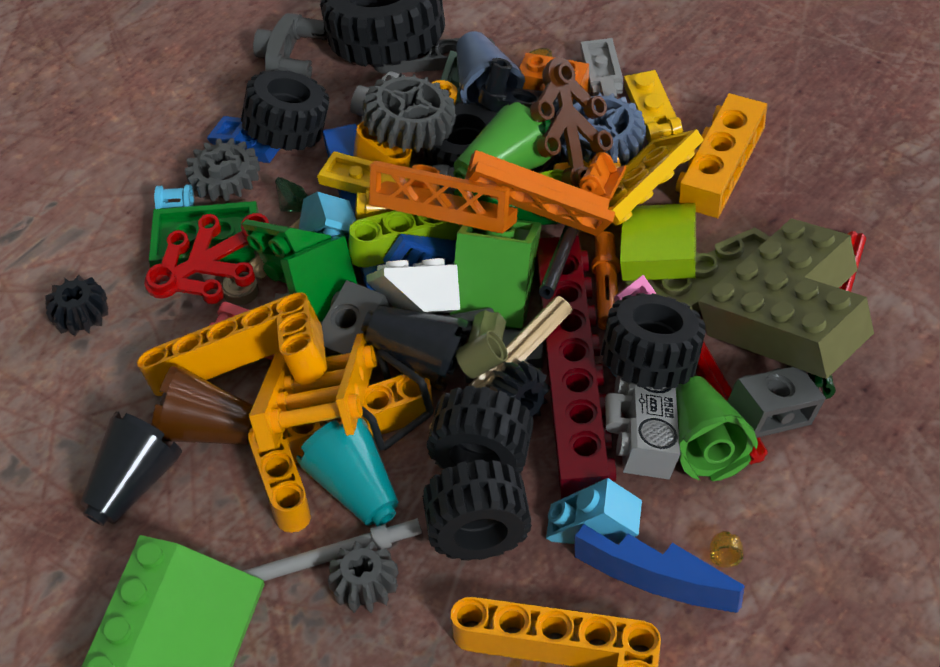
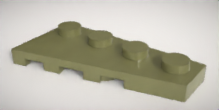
M752 228L715 244V250L709 253L699 254L696 252V278L647 281L660 296H669L675 298L678 302H684L690 306L691 310H695L698 313L701 311L698 300L770 236L757 228ZM633 281L625 282V288Z

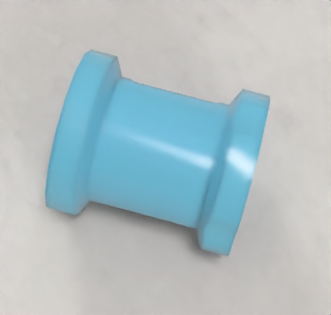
M185 184L184 188L164 189L162 185L156 186L154 193L155 209L194 206L192 185ZM181 199L180 202H169L168 200Z

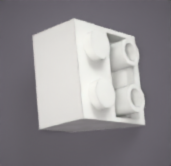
M443 258L422 260V263H415L413 267H409L408 260L388 261L385 265H378L377 271L366 275L367 283L377 292L385 294L388 302L394 308L437 315L460 310L457 264L445 265V259Z

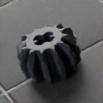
M78 275L71 281L64 277L63 284L52 285V293L45 296L47 317L61 334L69 331L75 337L80 330H85L90 334V327L93 325L102 326V317L108 315L105 290L95 282L93 277L84 280Z
M516 360L514 363L504 362L501 371H493L494 379L492 383L485 384L486 387L494 391H502L507 393V396L521 402L520 405L527 407L530 411L529 416H541V406L549 403L544 395L551 387L545 382L546 375L540 369L526 361Z

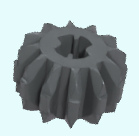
M355 541L353 550L350 552L340 548L338 553L339 560L330 561L329 570L331 575L328 578L329 588L334 593L339 605L348 603L353 613L361 605H365L366 609L372 613L373 603L375 602L387 606L389 600L388 593H396L398 587L396 578L399 574L397 564L391 559V554L387 548L378 550L377 545L373 541L366 548H361V545Z

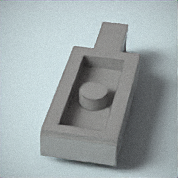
M613 38L582 41L581 55L583 63H589L590 92H592L593 96H597L599 92L602 96H609L614 93L617 99V94L623 93V76Z

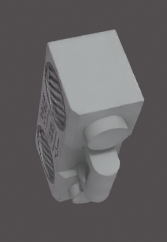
M617 376L614 393H610L605 397L606 430L619 434L616 453L618 456H622L623 473L670 480L680 456L676 388L663 387L662 390L653 389L652 387L642 388L638 387L635 383H627L622 380L621 376ZM621 413L625 414V418L621 417Z

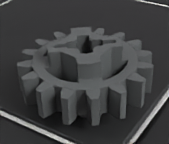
M219 138L216 140V145L213 146L206 142L204 143L205 149L203 151L193 150L195 158H187L186 160L188 165L185 168L187 180L192 185L193 191H198L200 198L209 194L211 201H215L218 196H223L225 201H229L230 194L234 193L236 196L241 197V189L251 190L253 188L251 181L259 180L258 171H260V166L254 148L247 149V144L244 141L236 145L234 138H231L227 143H222V140Z

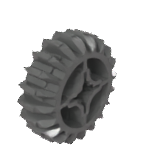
M400 73L397 78L387 75L385 80L377 79L374 86H369L362 106L364 126L368 128L369 135L377 136L378 143H389L390 149L395 146L402 148L403 153L406 149H413L418 153L421 148L431 151L433 145L441 146L443 140L449 138L456 118L454 99L449 97V91L440 89V83H430L428 77L424 79L416 78L415 74L412 77H405Z

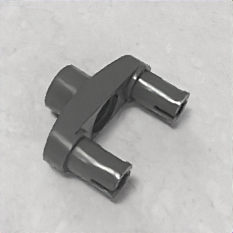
M286 13L273 30L257 29L253 41L254 55L259 58H265L266 71L276 69L282 71L289 70L311 78V60H298L289 57L296 40L300 39V37L327 40L324 21L304 18L301 14Z

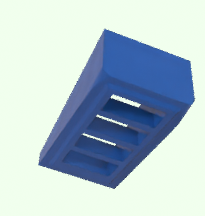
M400 234L383 261L386 264L388 261L408 260L409 267H413V264L422 263V260L443 258L445 259V265H454L456 240Z

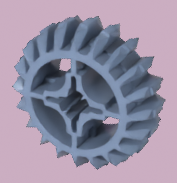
M599 92L597 96H601L605 100L607 111L601 117L590 119L585 115L583 107L574 99L573 106L598 132L606 130L612 135L613 146L607 152L614 163H617V157H619L620 163L627 165L628 160L633 159L642 150L644 136H646V125H644L642 111L636 109L635 103H628L626 97L616 99L614 93L609 96H602ZM578 132L579 139L588 142V141ZM561 138V152L564 154L565 160H569L566 142ZM581 147L583 160L589 163L596 153Z

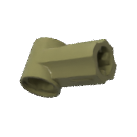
M483 310L476 314L468 343L459 347L456 351L457 361L461 369L472 379L479 377L508 359V352L503 342L506 320L499 312L493 313Z

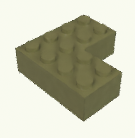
M791 218L698 300L707 335L827 379L874 334L867 297L839 288L858 271L851 236Z

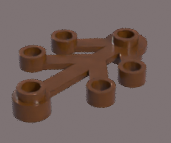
M557 57L550 60L543 69L542 78L546 87L538 101L532 103L530 113L532 118L539 123L552 119L555 113L553 102L556 97L558 98L559 109L545 135L538 139L537 150L545 158L557 155L561 150L559 139L564 131L570 167L562 173L561 182L580 188V180L588 167H584L578 132L590 143L591 149L596 153L610 150L613 146V138L606 130L598 132L573 106L572 97L583 107L585 115L590 119L605 115L607 111L605 100L601 96L591 97L575 80V71L571 63L565 58Z

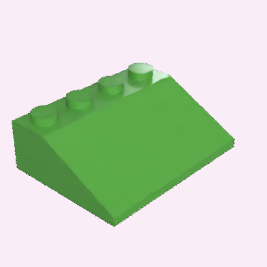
M140 535L82 667H233L265 583L262 579L178 543Z

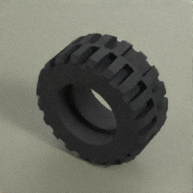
M320 0L326 36L331 50L349 63L356 62L359 66L366 67L368 64L374 65V67H383L384 64H392L393 66L401 64V61L407 59L409 61L416 59L418 54L427 53L432 45L437 44L445 29L442 0Z

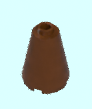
M171 366L161 385L160 392L164 393L160 405H155L151 423L152 426L165 434L162 441L248 445V433L252 428L249 414L253 405L182 367Z

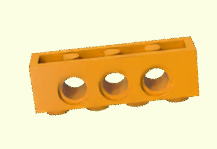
M729 93L723 105L716 106L711 127L706 126L702 133L704 141L700 144L699 149L694 150L695 155L688 162V170L686 172L682 171L678 177L676 191L680 192L679 204L696 203L697 213L719 218L765 128L767 103Z

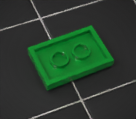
M257 202L153 209L149 251L150 267L162 263L168 247L167 237L171 232L177 230L184 231L190 242L189 250L179 256L178 266L189 259L199 231L198 221L203 215H216L221 226L219 235L212 238L209 248L241 232L242 220L249 214L258 213ZM208 224L204 228H211L215 224ZM183 240L176 241L174 245L181 244ZM248 244L218 261L228 263L250 262L257 256V252Z

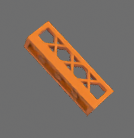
M475 150L471 155L465 179L510 188L509 204L594 236H598L614 220L615 212L608 209L610 199ZM485 195V196H488V197H491V198H493V199L498 200V197Z
M374 161L370 164L369 205L501 234L517 222L518 208L509 207L510 188ZM381 173L391 175L396 183L390 181L381 183ZM416 180L422 181L430 190L410 185ZM451 187L458 189L463 197L443 192ZM483 194L498 197V204L477 199Z

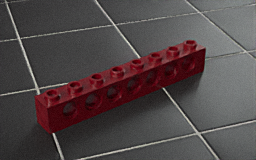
M579 236L575 238L553 297L545 299L540 296L541 311L556 296L565 299L572 308V312L545 339L561 499L606 478L616 482L615 459L607 458L606 449H612L611 432L606 430V426H603L602 417H606V394H599L598 386H604L602 363L595 364L594 356H600L599 335L591 334V327H596L595 305H588L587 299H592L591 277H584V271H589L588 251L580 249ZM560 237L539 239L536 257L539 289Z

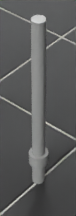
M418 518L390 527L382 524L370 528V533L243 570V572L267 581L327 563L331 560L339 559L338 553L340 548L350 552L353 550L355 541L361 545V548H366L373 541L377 545V549L381 550L391 548V543L422 534Z

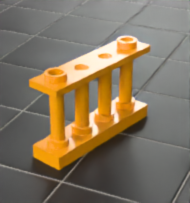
M364 333L356 334L351 353L326 357L327 370L319 380L306 385H300L295 382L281 353H275L249 414L260 452L276 449L281 433L287 427L341 418L346 436L355 433L358 419L363 416L362 404L372 369L377 366L373 345H367Z

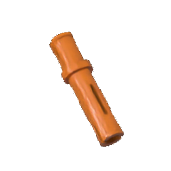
M603 231L594 237L595 258L591 263L592 272L596 277L598 327L603 330L606 328L609 310L612 308L613 303H615L614 296L619 293L617 274L620 271V260L616 257L615 235L608 231ZM606 288H608L609 300H606Z

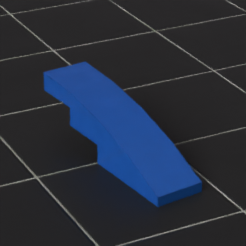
M585 524L575 535V558L612 578L649 593L694 606L735 613L742 607L745 585L674 543L662 554L630 534H627L618 545Z

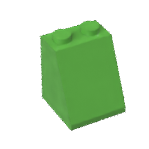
M517 219V222L503 234L464 225L461 226L457 232L454 265L457 264L460 310L450 312V315L492 308L494 312H499L506 320L505 329L523 327L528 315L541 223Z

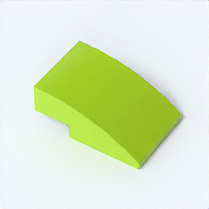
M696 203L636 206L631 211L632 216L622 223L620 250L622 281H634L642 275L647 280L696 278Z

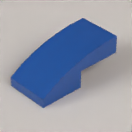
M223 116L207 137L208 141L213 145H216V140L219 138L222 140V143H227L231 138H234L236 145L244 141L247 144V149L254 148L259 162L270 163L280 150V148L275 149L269 145H263L257 142V139L251 138L248 135V131L243 129L241 118Z

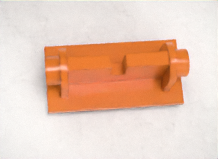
M598 152L592 158L591 167L587 169L581 178L579 187L611 201L627 167L623 165L616 168L609 154Z

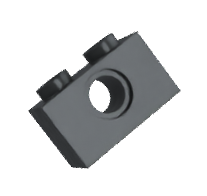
M346 280L341 291L334 294L330 303V310L323 322H320L326 357L351 353L356 334L364 333L366 335L365 332L361 331V327L369 310L375 312L378 306L390 307L385 294ZM355 322L353 326L344 328L346 324Z
M789 367L784 369L777 368L770 372L745 375L738 378L727 401L753 427L756 438L812 425L826 397L805 371Z

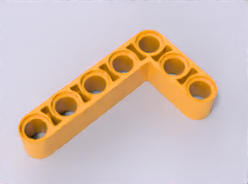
M302 292L287 295L153 347L144 352L137 360L138 368L156 396L163 395L164 392H160V388L171 366L182 367L208 380L280 352L295 382L300 385L310 384L319 380L327 370L322 325L307 295Z
M404 374L368 386L362 404L365 409L375 416L381 435L405 427L426 411L419 385ZM425 378L424 380L433 404L430 380ZM362 416V418L366 421L372 437L374 438L368 420ZM336 418V420L338 421V423L341 425V424H342L341 418ZM335 419L287 427L281 433L276 449L261 452L253 428L248 433L253 458L278 527L284 532H299L309 524L311 519L306 492L295 465L298 463L296 457L297 455L303 457L305 453L301 446L310 436Z
M477 597L462 598L451 609L453 639L457 646L466 651L573 667H659L660 633L653 624L646 621ZM469 621H475L479 623L474 627L462 626L464 623ZM510 627H517L521 629L519 632L516 633H507L504 631ZM551 633L563 635L560 639H550L546 636ZM593 639H601L604 640L606 644L596 646L590 644L589 641ZM643 645L648 647L649 650L638 652L632 649V647Z

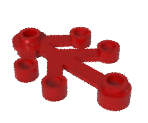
M253 213L247 215L241 222L243 223L248 219L269 223V220L263 214ZM203 215L198 221L199 231L189 259L178 266L179 256L189 250L190 242L184 231L177 230L171 232L167 237L168 247L162 263L152 266L146 274L144 284L147 292L151 296L160 299L168 298L176 292L200 295L206 303L216 304L224 296L222 285L218 280L209 279L202 282L187 279V277L194 273L233 278L234 282L241 287L251 285L255 280L251 264L247 262L234 264L218 261L249 244L247 241L248 234L242 224L241 232L209 248L212 238L221 232V226L216 215ZM208 224H215L211 228H204ZM183 240L181 244L174 245L176 241ZM242 272H248V275L244 277L238 276ZM217 289L215 293L207 294L209 290Z

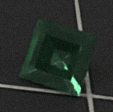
M278 177L275 183L280 211L301 212L303 199L308 197L304 188L282 177Z

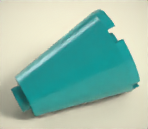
M363 418L358 419L353 435L346 436L343 424L340 425L335 419L317 430L304 442L301 449L305 454L303 457L298 455L296 457L301 468L365 525L375 524L379 526L388 523L395 517V509L399 501L368 425Z

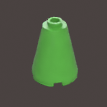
M519 102L503 106L454 162V177L465 179L471 155L475 150L529 170L543 165L551 157H542L537 150V141L540 137H543L537 127L541 123L536 122L531 116L530 109Z
M693 376L690 377L689 382L686 384H678V387H676L680 456L678 459L684 472L697 480H700L698 476H710L711 481H720L737 474L752 460L750 452L753 450V447L757 449L758 441L753 427L703 377Z

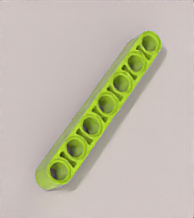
M555 169L540 174L561 181L564 170ZM390 211L354 221L349 228L348 249L352 264L366 268L385 263L383 261L384 257L400 234L456 240L457 232L462 225L399 211Z

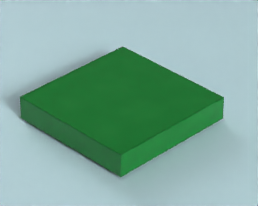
M337 235L280 259L289 295L297 292L305 293L320 322H323L329 312L334 294L341 291L346 280L357 284L345 236Z

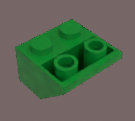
M248 219L241 223L248 234L247 241L249 245L258 252L264 263L263 269L267 276L274 281L286 283L280 259L332 238L327 234Z

